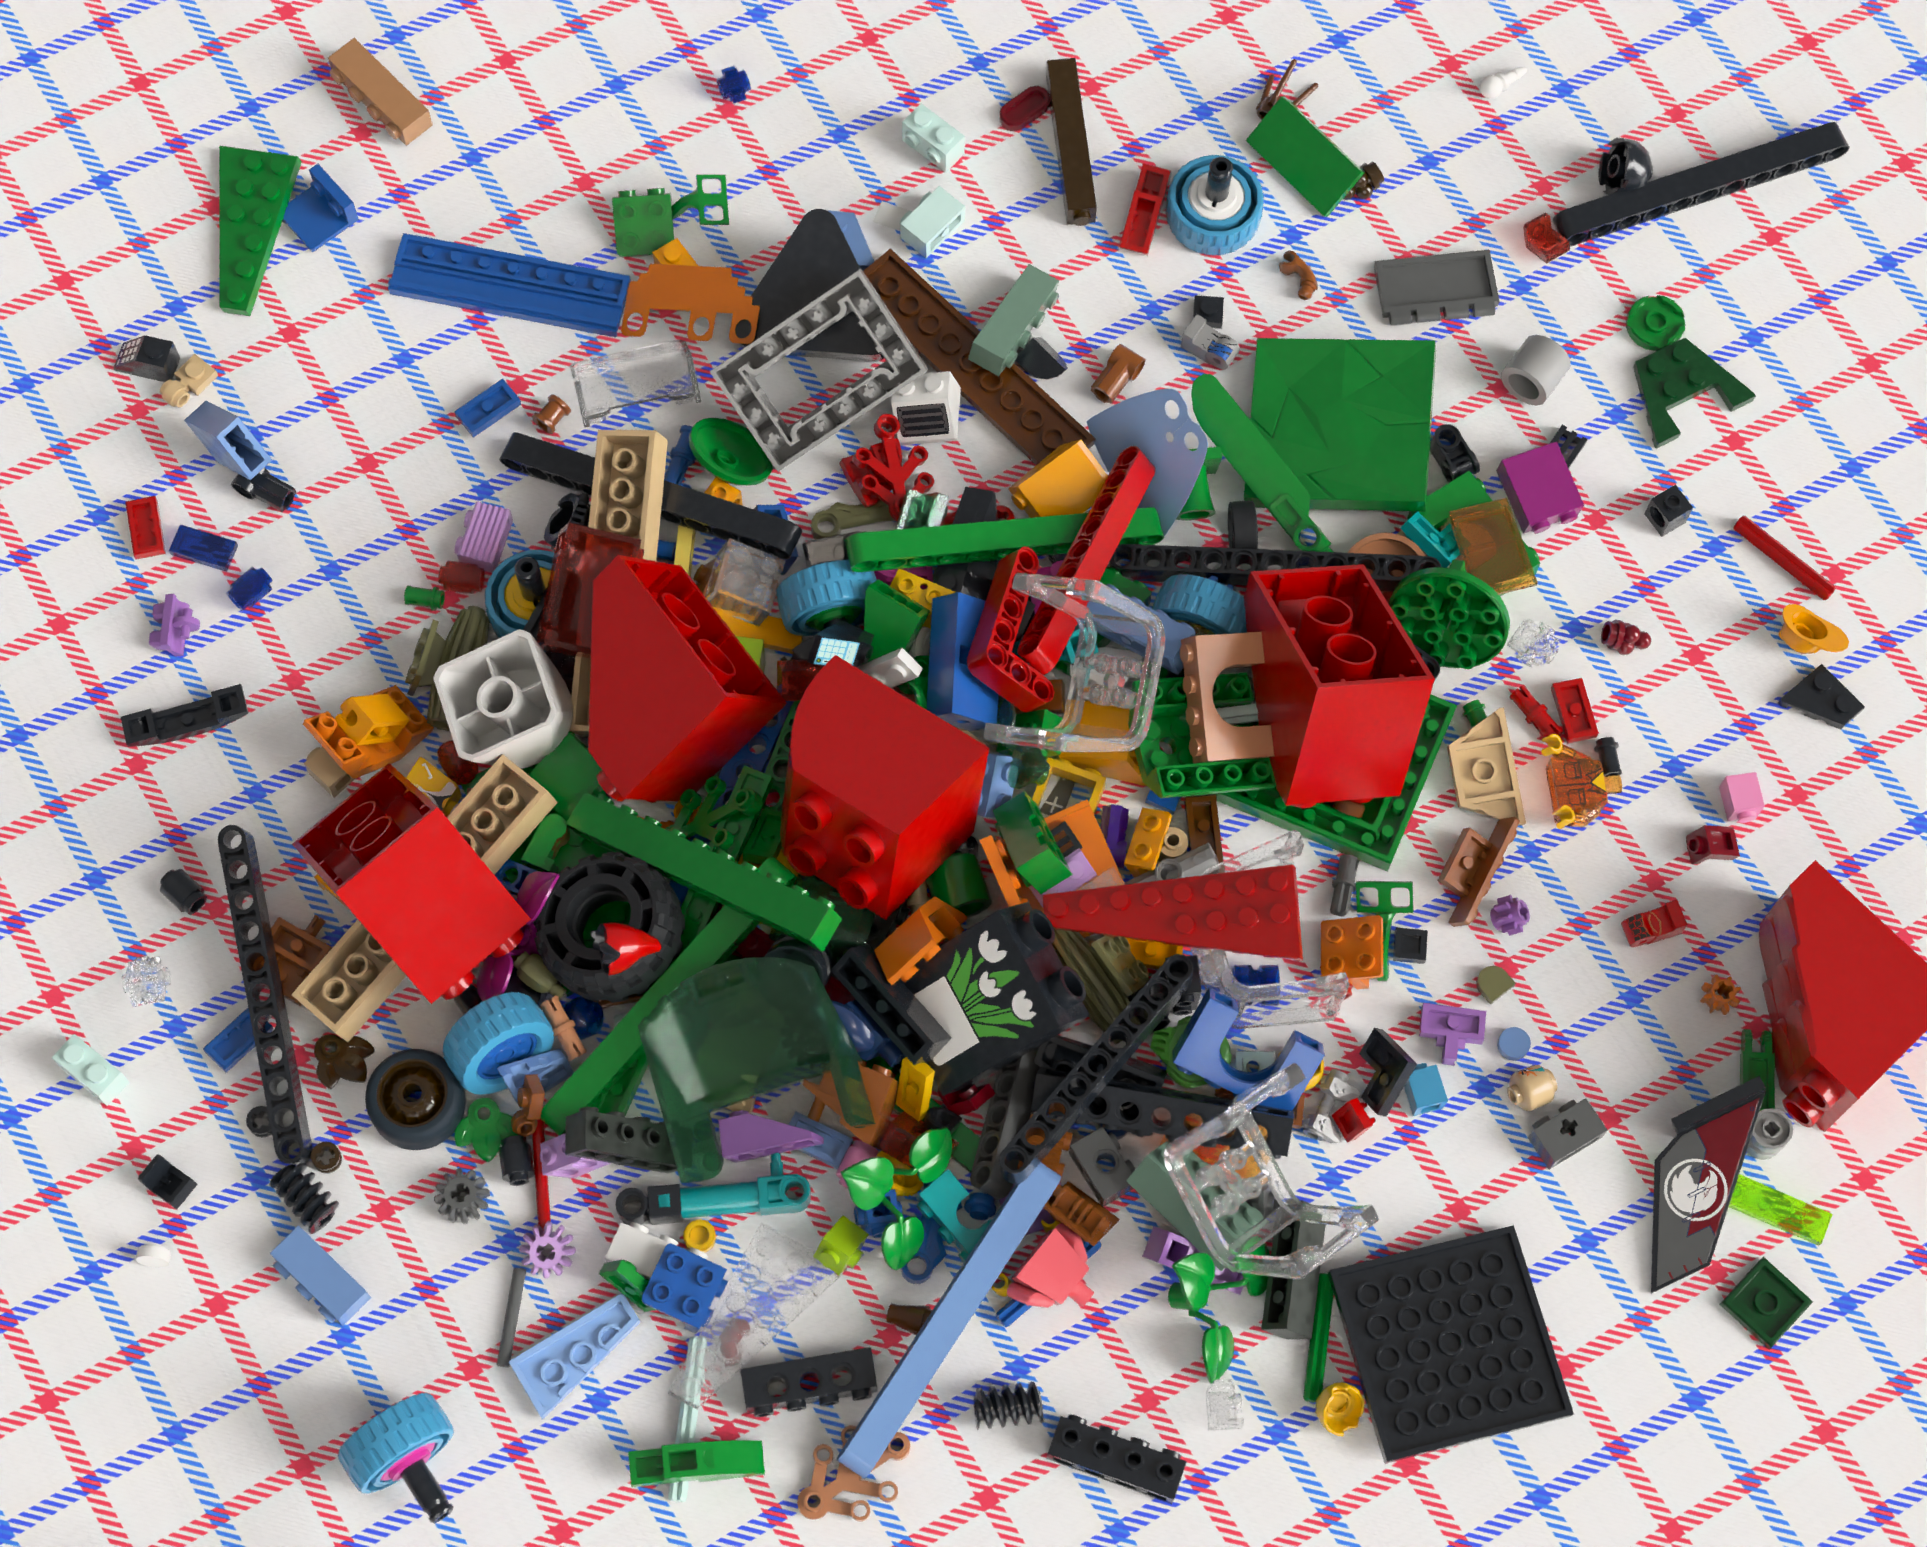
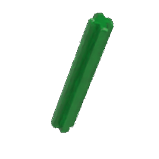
M1328 1273L1319 1274L1312 1338L1309 1342L1303 1398L1305 1401L1316 1403L1318 1396L1323 1391L1334 1294Z

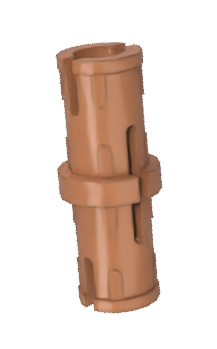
M557 995L539 1004L553 1028L554 1037L557 1036L567 1054L569 1062L588 1052L574 1029V1026H576L574 1020H569Z

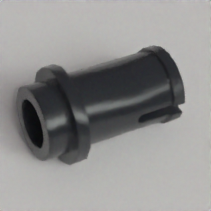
M1614 737L1598 739L1594 750L1599 754L1604 778L1621 775L1622 770L1620 769L1616 750L1619 744L1615 742Z

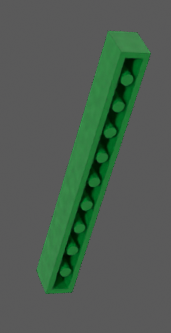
M585 792L567 820L566 825L578 836L611 852H619L627 857L635 856L644 860L662 876L821 952L826 948L842 920L833 910L835 905L821 896H818L815 900L809 897V892L795 884L789 888L783 885L785 882L776 875L768 872L764 876L759 873L760 870L746 861H743L740 865L734 862L735 858L720 849H718L717 853L710 851V846L703 841L694 838L691 842L685 839V834L673 827H669L668 830L661 828L662 824L654 818L646 815L642 819L638 817V813L624 804L620 808L614 806L615 802L603 794L599 793L595 797Z

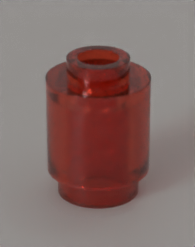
M448 560L446 565L441 566L439 569L438 582L443 584L445 591L474 594L475 591L481 592L483 589L485 569L479 568L477 564Z
M453 740L447 741L439 747L437 751L438 763L448 778L457 785L470 783L478 773L477 763L458 757Z

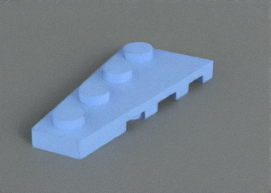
M622 1293L509 1361L542 1420L640 1323L639 1318Z

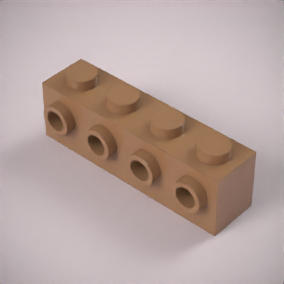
M355 38L328 57L331 67L329 73L338 85L343 83L348 88V92L355 102H362L366 106L369 115L375 121L380 120L385 124V129L393 139L399 138L407 146L433 126L429 110Z

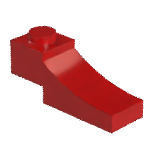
M1143 163L1120 248L1145 255L1149 254L1158 218L1169 186L1171 170Z

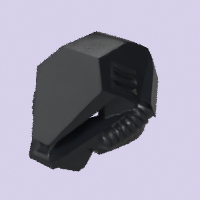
M569 493L561 498L557 504L560 508L551 515L544 531V539L551 546L552 552L563 557L576 534L582 532L588 535L590 504L589 497L585 493L578 495Z

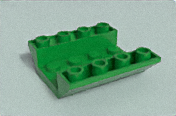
M1247 672L1218 675L1213 686V702L1216 709L1253 703L1254 697ZM1184 677L1133 681L1128 725L1142 782L1158 797L1171 798L1273 789L1277 786L1269 757L1193 764V757L1189 751L1191 737L1190 727L1186 720V710L1188 707L1187 696L1183 689ZM1249 723L1237 724L1233 726L1249 727ZM1165 742L1169 744L1172 748V754L1163 752L1160 749L1159 743Z

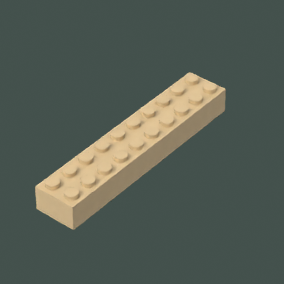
M598 430L571 696L573 718L569 730L581 737H589L593 580L617 555L656 561L668 440L656 430Z
M502 754L450 813L447 819L495 875L558 802L548 790ZM356 920L291 995L333 1032L349 1042L406 975L364 926Z

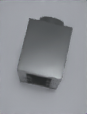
M1586 1098L1578 1103L1573 1099L1558 1109L1559 1115L1552 1119L1547 1115L1532 1125L1534 1130L1528 1136V1139L1549 1170L1595 1143L1608 1131ZM1561 1128L1563 1130L1569 1128L1571 1130V1134L1565 1133L1562 1135L1560 1130Z

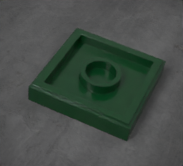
M1762 1257L1719 1305L1770 1350L1813 1301L1765 1257Z

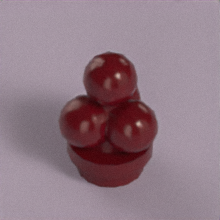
M1615 619L1612 622L1607 621L1602 628V644L1607 645L1609 649L1617 650L1621 655H1629L1634 650V647L1642 650L1651 645V636L1645 631H1640L1637 626L1630 623H1624L1621 620Z

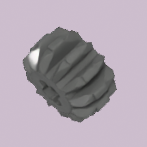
M458 1168L455 1172L456 1178L452 1179L450 1174L445 1173L444 1178L447 1184L438 1183L436 1185V1189L442 1194L436 1195L434 1202L441 1205L438 1209L441 1216L449 1213V1222L454 1223L460 1215L461 1222L468 1224V1215L472 1214L478 1220L480 1214L477 1208H488V1203L483 1199L490 1196V1191L483 1188L486 1184L483 1177L475 1179L476 1173L474 1170L468 1171L464 1177L462 1169ZM461 1191H465L467 1193V1195L464 1196L463 1202H459L457 1199L458 1197H460Z

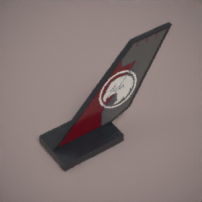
M1760 1076L1671 1119L1672 1126L1677 1135L1655 1159L1651 1294L1710 1266L1764 1096H1766V1087Z

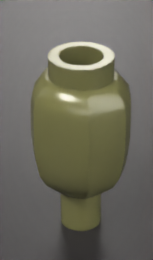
M526 951L523 952L513 964L517 969L519 979L536 992L550 993L553 996L557 995L560 1000L567 990L558 984V980L543 964L542 957L538 954L529 955Z

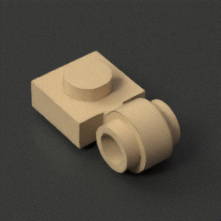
M194 354L174 373L175 381L169 379L161 386L160 394H162V399L172 407H183L190 398L188 392L192 391L198 396L218 377L217 371Z

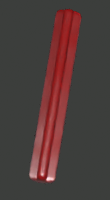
M1743 515L1737 520L1733 527L1736 532L1822 600L1829 599L1834 593L1836 587L1747 516Z

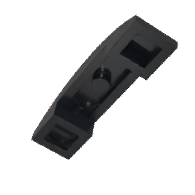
M238 684L212 691V697L154 713L151 709L122 716L121 722L126 745L128 747L146 746L181 740L215 730L248 714L242 685Z

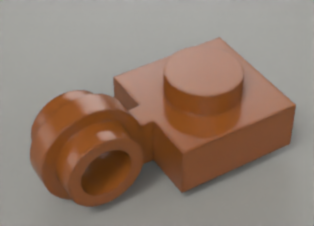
M538 1074L525 1075L523 1088H519L517 1093L518 1105L523 1107V1110L517 1111L511 1120L513 1131L525 1137L535 1132L538 1124L537 1120H540L545 1092Z

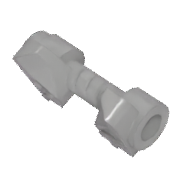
M1331 1069L1329 1074L1322 1077L1320 1089L1324 1095L1315 1114H1309L1302 1122L1304 1127L1303 1133L1308 1137L1319 1141L1324 1139L1329 1143L1341 1142V1135L1334 1128L1328 1114L1335 1100L1348 1102L1355 1098L1359 1099L1361 1096L1357 1089L1348 1084L1349 1076L1346 1073L1337 1069Z

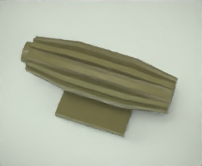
M469 606L468 609L464 608L460 611L446 640L436 632L439 621L433 620L429 629L423 628L414 651L412 665H410L405 683L410 684L407 695L413 696L417 687L431 686L427 723L439 730L450 731L433 677L440 665L487 644L490 622L485 614L486 611L478 606Z
M1054 929L1055 940L1052 946L1063 967L1068 966L1072 968L1081 978L1086 990V998L1082 1002L1090 1015L1088 1017L1105 1032L1130 1003L1128 997L1143 988L1150 980L1148 969L1140 960H1136L1130 951L1131 946L1125 937L1103 936L1090 944L1079 932ZM1137 1016L1130 1020L1132 1023L1140 1025ZM1114 1040L1113 1042L1117 1045L1122 1040Z

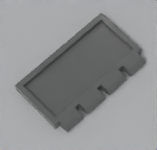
M1490 250L1381 260L1374 263L1383 318L1389 317L1391 326L1411 324V315H1415L1416 323L1440 321V312L1444 313L1445 320L1469 318V309H1472L1474 317L1495 315V307L1498 306L1500 300Z

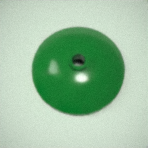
M705 418L698 421L690 431L689 445L694 457L706 471L718 479L734 485L750 486L764 482L771 474L773 464L746 427L727 419Z

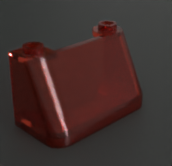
M573 523L566 524L560 530L536 640L543 651L591 658L593 580L617 555L643 559L644 549L640 548L641 539Z

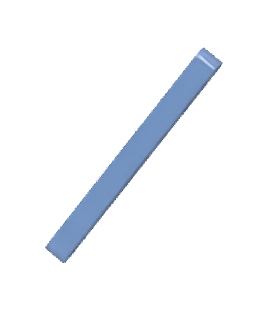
M1040 1162L1026 1180L1014 1185L843 1446L836 1459L838 1462L863 1479L870 1474L1062 1178L1059 1174Z

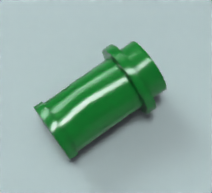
M408 585L405 589V605L430 607L432 611H436L437 608L442 609L444 605L445 593L443 590H439L438 587L427 589Z
M1479 700L1471 701L1462 707L1464 710L1462 715L1464 718H1468L1472 728L1487 718L1484 712L1485 705L1481 704Z

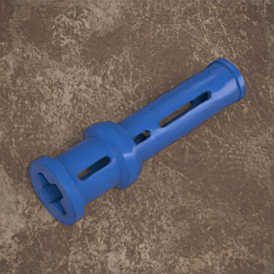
M682 425L679 430L681 435L676 447H673L670 451L671 462L664 476L665 481L681 485L688 467L692 466L696 461L689 445V434L693 428L692 426Z

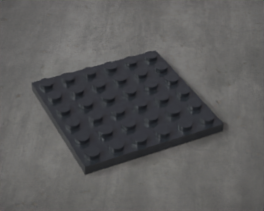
M1514 1225L1329 1270L1328 1277L1384 1464L1574 1415Z

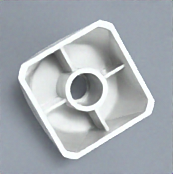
M518 629L440 665L433 677L458 757L465 760L493 766L503 754L520 769L531 767L553 752L570 730L573 718V703L566 683L538 642L527 631Z

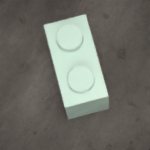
M938 186L932 193L928 192L923 196L919 206L913 212L908 211L900 221V238L927 258L965 221V206L942 187Z
M75 1034L52 1057L60 1068L106 1106L129 1083L117 1068Z

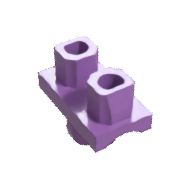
M166 594L165 602L153 605V618L159 624L162 623L161 630L150 633L149 645L156 650L168 651L175 657L183 656L185 640L189 639L190 632L197 631L200 628V621L192 617L193 610L189 608L190 605L179 601L175 594Z

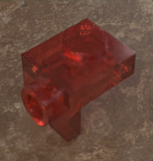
M1543 213L1524 224L1526 248L1546 264L1570 251L1569 241L1552 229L1551 218L1547 213Z

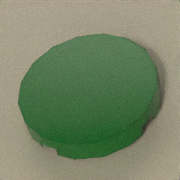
M1645 296L1632 305L1627 315L1626 328L1630 338L1637 345L1646 350L1658 351L1680 340L1685 331V315L1675 301L1665 296Z

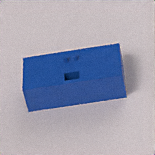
M956 592L932 599L926 710L954 727L968 731L997 726L998 693L977 679L967 666V657L986 601Z

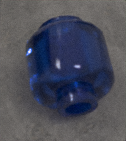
M581 996L562 1005L569 1020H574L576 1024L574 1029L581 1041L596 1035L602 1029L604 1013L598 1003Z

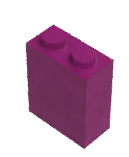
M1557 441L1503 459L1496 469L1523 534L1533 531L1534 534L1541 533L1549 529L1551 524L1561 522V524L1570 523L1578 518V514L1584 507V503Z

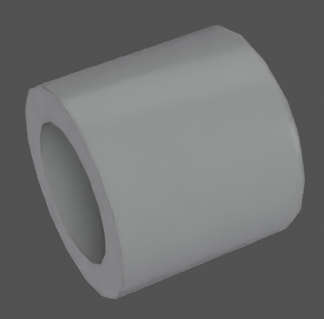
M1532 335L1524 341L1503 369L1501 380L1504 387L1518 400L1530 405H1542L1570 369L1571 360L1567 352L1554 340L1542 335Z

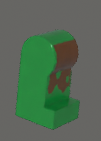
M550 814L540 822L521 858L524 866L539 872L557 874L559 868L554 859L560 847L566 845L570 839V829L562 816Z

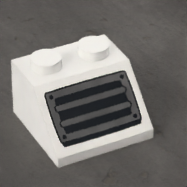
M950 371L924 373L892 395L893 415L900 423V429L897 433L900 445L957 441L961 387Z

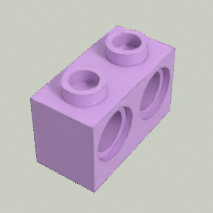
M566 1133L540 1144L542 1175L576 1178L611 1164L565 1155Z

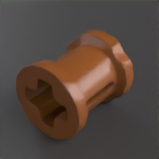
M551 394L548 397L549 402L543 409L532 416L536 425L549 434L555 432V426L564 415L568 416L571 413L570 407L561 398Z

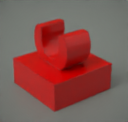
M1358 1098L1348 1101L1331 1115L1347 1143L1360 1137L1376 1121L1374 1117H1368L1364 1110L1367 1104L1365 1102L1360 1103Z

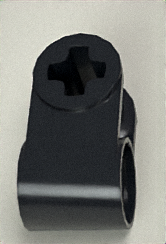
M1450 424L1439 426L1431 440L1430 452L1440 466L1448 483L1468 471L1472 474L1479 473L1480 464L1478 459L1468 447L1460 431ZM1446 439L1451 445H1443L1439 440Z

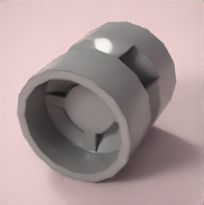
M1774 1108L1760 1111L1747 1153L1761 1160L1770 1159L1777 1155L1792 1138L1793 1126L1789 1117L1782 1111Z

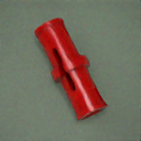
M1525 685L1520 686V690L1517 688L1509 696L1526 716V722L1533 724L1543 737L1551 734L1560 736L1564 732L1546 712L1548 708L1544 704L1540 705Z

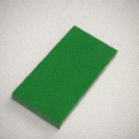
M1281 96L1245 140L1324 217H1328L1365 173L1285 96Z

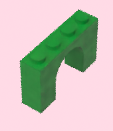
M1470 471L1427 496L1426 512L1419 513L1439 532L1449 524L1467 522L1482 527L1491 535L1496 547L1495 556L1469 573L1487 583L1500 597L1536 575L1540 565L1537 552L1532 547L1526 545L1517 526L1509 523L1504 516L1500 504L1497 501H1492L1486 493L1483 482L1479 478H1475ZM1409 511L1407 519H1410L1418 511Z

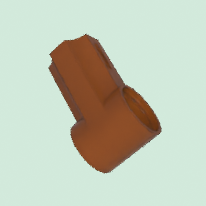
M1119 344L1110 355L1106 368L1092 384L1091 392L1103 403L1112 404L1129 380L1132 382L1137 378L1145 365L1146 359L1123 344Z

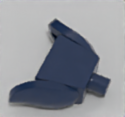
M819 999L811 1006L810 1010L814 1019L831 1040L845 1049L855 1051L862 1059L867 1061L881 1056L890 1067H894L905 1057L902 1051L857 1000L847 1002L844 1005L832 1000Z

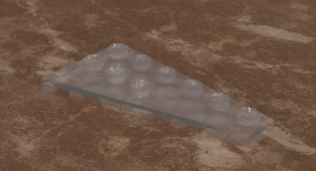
M761 1222L668 1394L698 1409L840 1278L847 1268L840 1275L836 1274L813 1257L816 1251Z

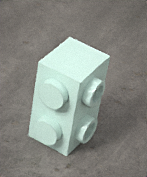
M922 103L902 122V140L945 173L964 155L965 136Z

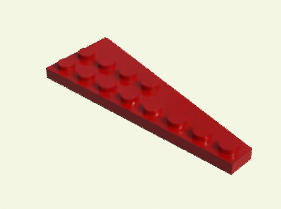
M1293 864L1043 895L1044 914L1050 920L1053 928L1057 930L1103 934L1110 937L1118 936L1140 941L1148 940L1177 946L1208 950L1215 949L1238 954L1246 953L1268 958L1276 957L1303 961L1296 867Z

